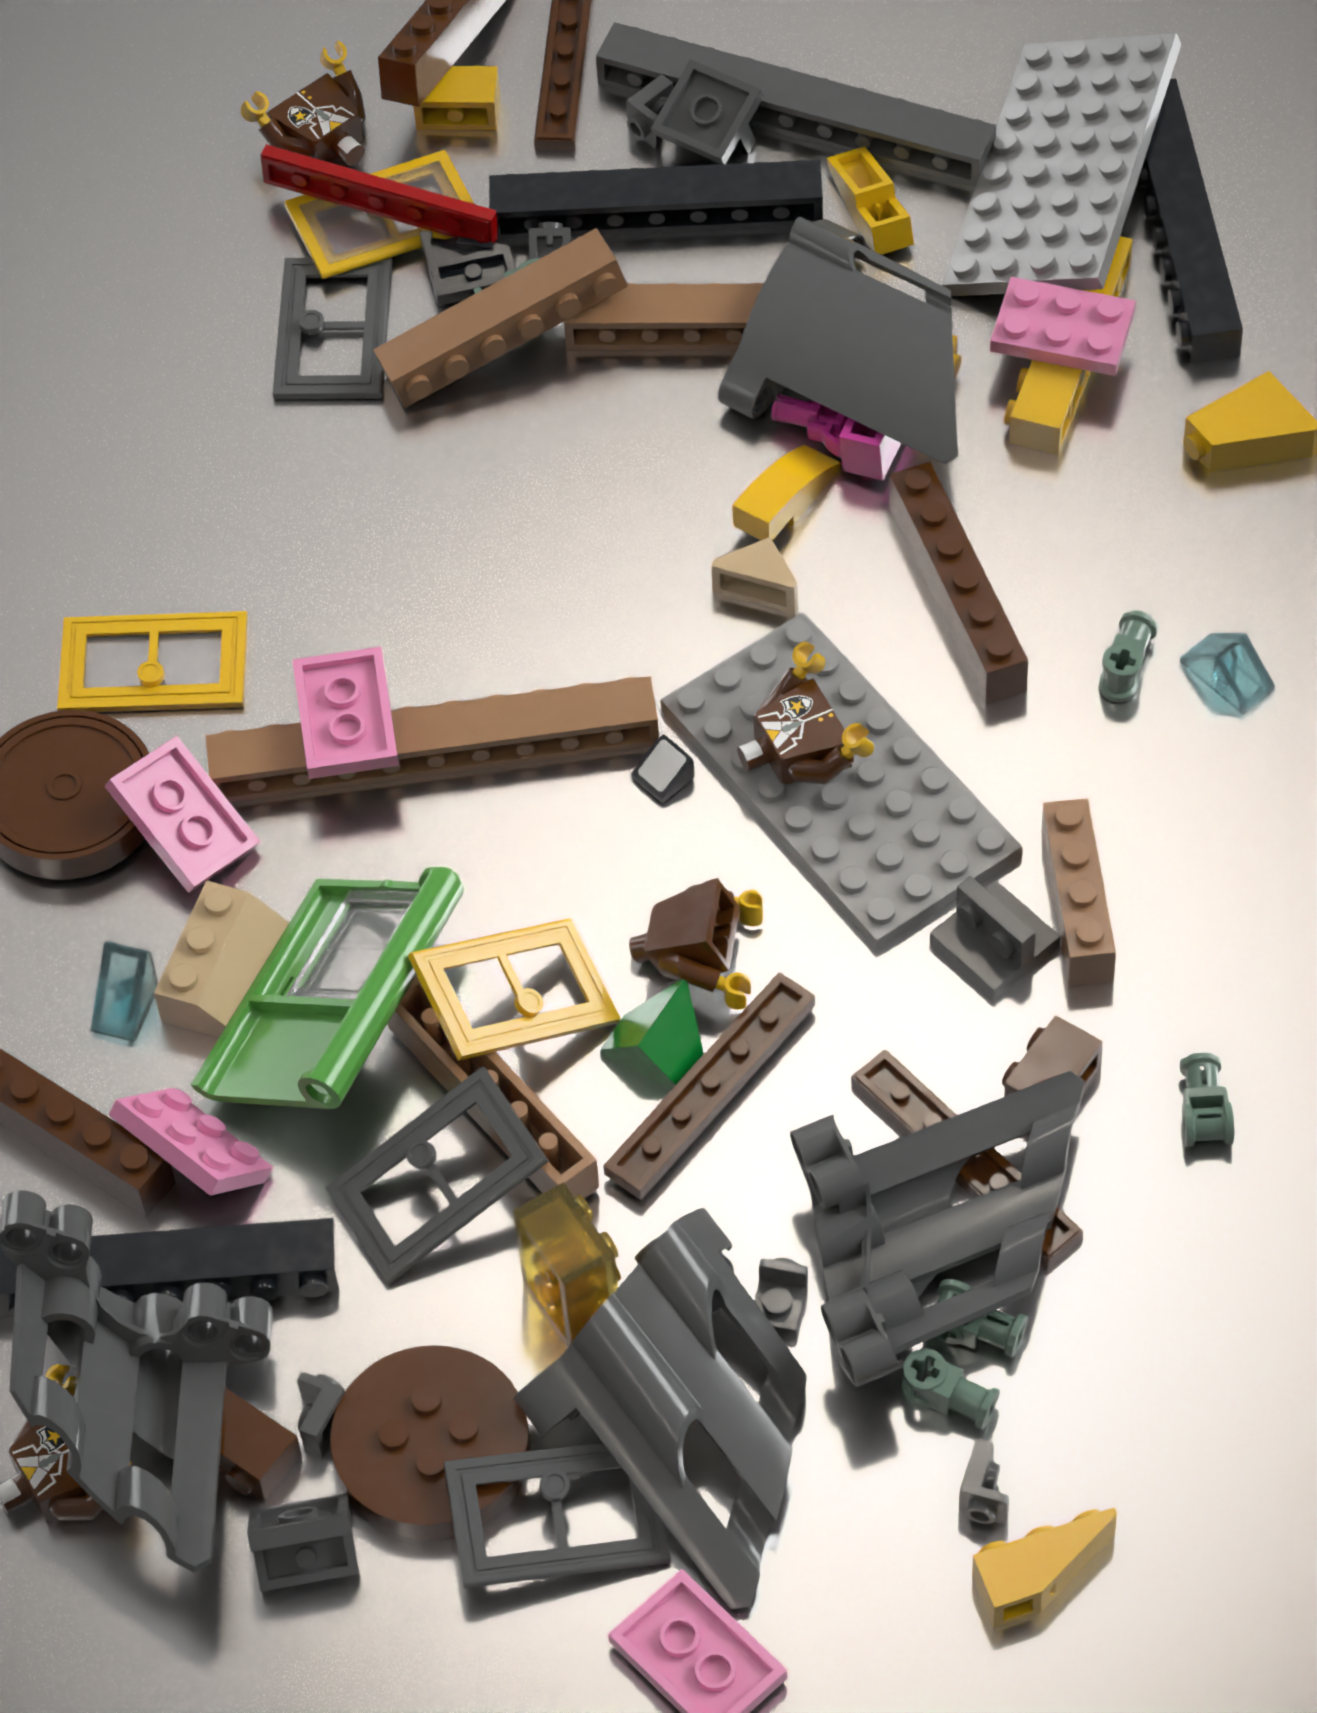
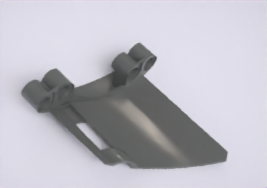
M798 217L792 226L789 242L771 268L755 301L739 347L720 384L718 400L721 404L754 419L759 417L771 403L777 401L776 397L778 394H781L785 388H788L947 465L959 457L951 290L865 247L864 237L827 219L811 222ZM857 258L925 290L926 303L857 271L854 260Z

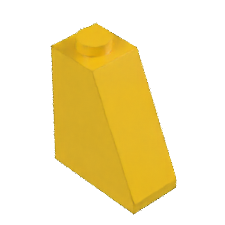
M1267 371L1187 416L1183 445L1187 454L1193 460H1199L1209 472L1308 458L1317 454V420L1270 371Z

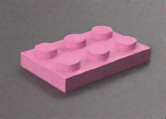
M1010 277L990 340V352L1116 376L1134 317L1136 301Z
M381 646L293 659L309 779L399 766Z
M178 736L112 777L104 786L188 893L254 850L260 843L257 836Z
M168 1088L116 1099L109 1113L111 1118L210 1196L266 1183L273 1169L272 1165L259 1156V1151L253 1145L238 1140L226 1130V1126L221 1120L205 1114L192 1104V1099L188 1094L179 1089Z
M683 1569L678 1571L608 1634L609 1643L681 1713H750L788 1678L787 1669Z

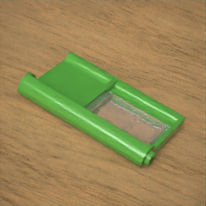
M438 866L427 867L420 875L419 882L393 881L389 879L383 881L316 879L192 1081L191 1086L202 1096L218 1102L336 1109L339 1107L417 975L409 960V953L433 947L462 898L464 887L457 873L450 868Z

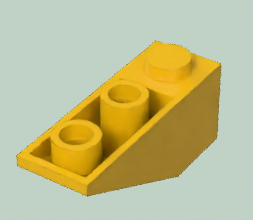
M1115 1507L1101 1512L1098 1509H1090L1078 1514L1071 1522L1056 1527L1042 1525L1029 1531L1023 1538L1008 1543L1002 1540L994 1541L983 1546L978 1553L972 1554V1578L993 1628L1041 1613L1115 1536L1117 1521Z

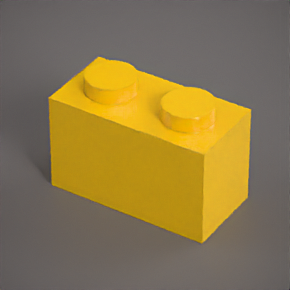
M452 66L419 107L413 106L416 130L497 131L500 104L498 66Z

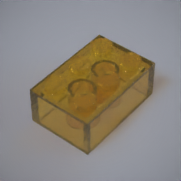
M563 1182L514 1209L513 1216L522 1279L569 1347L599 1307L616 1291L622 1276L615 1260L620 1256L612 1237L606 1231L598 1232L591 1222L594 1220V1217L585 1199L580 1194L574 1197Z

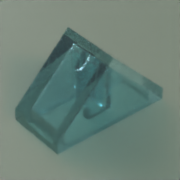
M1211 632L1180 657L1179 662L1242 715H1245L1275 691V684L1247 633Z
M110 941L104 942L90 1031L132 1042L137 1040L155 998L154 991L159 983L151 951Z

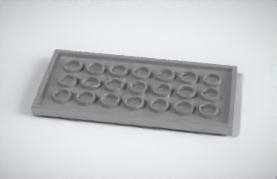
M1177 33L1024 44L996 126L994 146L978 178L942 283L943 287L951 290V296L1005 294L1010 277L1078 290L1104 288L1180 50L1181 43Z
M805 612L800 613L661 699V710L876 950L956 900L957 885L967 877L972 876L981 884L1023 857V846ZM801 642H809L815 646L813 653L807 658V662L810 661L815 653H819L825 658L824 669L816 674L807 673V680L814 678L844 729L850 724L860 723L869 730L866 738L874 743V751L870 756L859 757L855 754L852 767L843 770L832 781L824 785L799 782L781 783L769 763L747 772L737 752V747L755 740L753 715L788 668H795L797 666L793 661L792 654L794 648Z

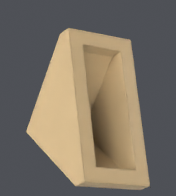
M771 537L713 560L711 565L712 592L784 612L796 613L798 609L797 580Z

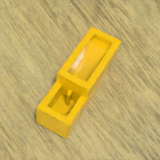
M863 146L827 157V165L838 191L868 247L882 255L914 245L911 217L897 200L893 181L868 149Z
M805 444L790 451L763 471L732 504L733 526L759 540L771 537L773 541L787 523L793 526L839 471L841 462Z

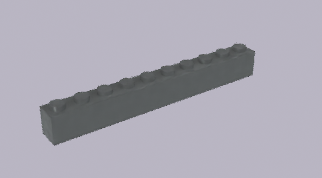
M616 22L613 23L596 54L597 80L600 85L636 94L663 74L673 82L675 87L689 60L692 59L761 89L764 97L748 124L750 126L845 152L865 146L875 160L976 187L978 178L992 151L996 138V125L979 119L964 117L942 109L927 107L901 98L890 97L868 91L864 88L853 87L831 81L827 78L816 77L786 67H779L749 57L738 56L716 50L712 47L701 46L679 40L675 37L664 36Z

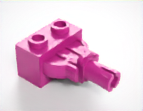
M783 394L777 395V401H774L771 412L773 421L807 427L808 439L823 442L829 452L842 459L843 471L884 480L901 445L900 442L815 401H804Z

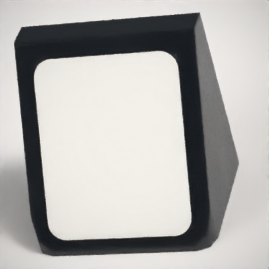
M663 734L655 741L632 771L631 777L657 800L664 803L695 778L694 760L668 736Z

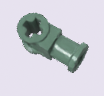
M1131 610L1122 614L1119 620L1120 633H1116L1112 646L1103 653L1102 666L1105 671L1099 677L1098 688L1100 693L1112 702H1126L1136 695L1139 684L1138 676L1143 665L1149 640L1154 639L1159 630L1158 623L1151 615L1143 611Z
M1211 1052L1192 1053L1182 1058L1179 1062V1070L1181 1075L1185 1076L1187 1087L1183 1091L1181 1112L1185 1147H1193L1197 1141L1223 1140L1226 1145L1234 1144L1233 1108L1228 1099L1227 1086H1220L1218 1073L1222 1069V1062L1219 1056Z
M942 1280L937 1290L940 1295L937 1303L974 1288L958 1280ZM995 1310L934 1338L948 1344H962L973 1349L976 1348L978 1341L981 1340L1005 1349V1354L1013 1357L1017 1353L1023 1339L1028 1316L1019 1314L1015 1317Z
M917 1349L911 1352L904 1361L902 1392L907 1402L919 1408H932L947 1416L950 1410L974 1420L975 1427L981 1430L984 1429L995 1410L1001 1389L995 1386L987 1389L964 1378L963 1369L946 1362L941 1354L932 1349ZM925 1375H929L924 1382L918 1381L922 1380Z

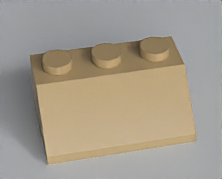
M206 881L154 991L161 1022L219 1038L289 922L250 892Z

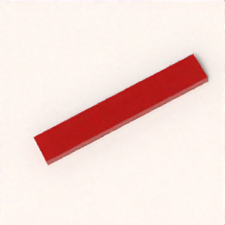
M267 144L260 154L263 182L266 184L454 238L458 236L472 238L480 243H495L498 239L497 213L494 209Z

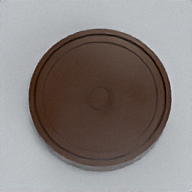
M61 710L30 718L1 736L0 858L10 866L26 874L46 879L63 880L97 874L118 864L134 852L145 838L104 786L112 777L149 754L145 744L137 734L125 724L107 715L85 710Z
M424 1345L394 1352L374 1362L359 1374L346 1389L332 1420L330 1434L332 1458L339 1485L343 1494L346 1493L348 1495L350 1505L368 1523L398 1538L422 1542L454 1539L443 1463L450 1460L531 1451L527 1416L513 1399L518 1390L505 1373L492 1362L473 1352L451 1346ZM524 1480L476 1486L482 1527L498 1517L509 1506L519 1492Z

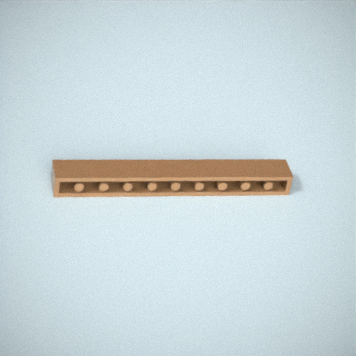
M651 676L639 678L625 677L616 681L594 684L580 683L576 686L556 689L541 688L531 692L511 695L495 694L481 699L466 701L450 700L442 704L421 707L405 706L397 710H391L399 766L309 779L301 722L285 725L270 724L262 728L240 731L225 730L217 734L205 735L209 777L229 802L649 747L659 738V726Z

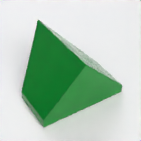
M680 979L626 1013L601 1047L600 1055L672 1090L704 1054L688 982Z

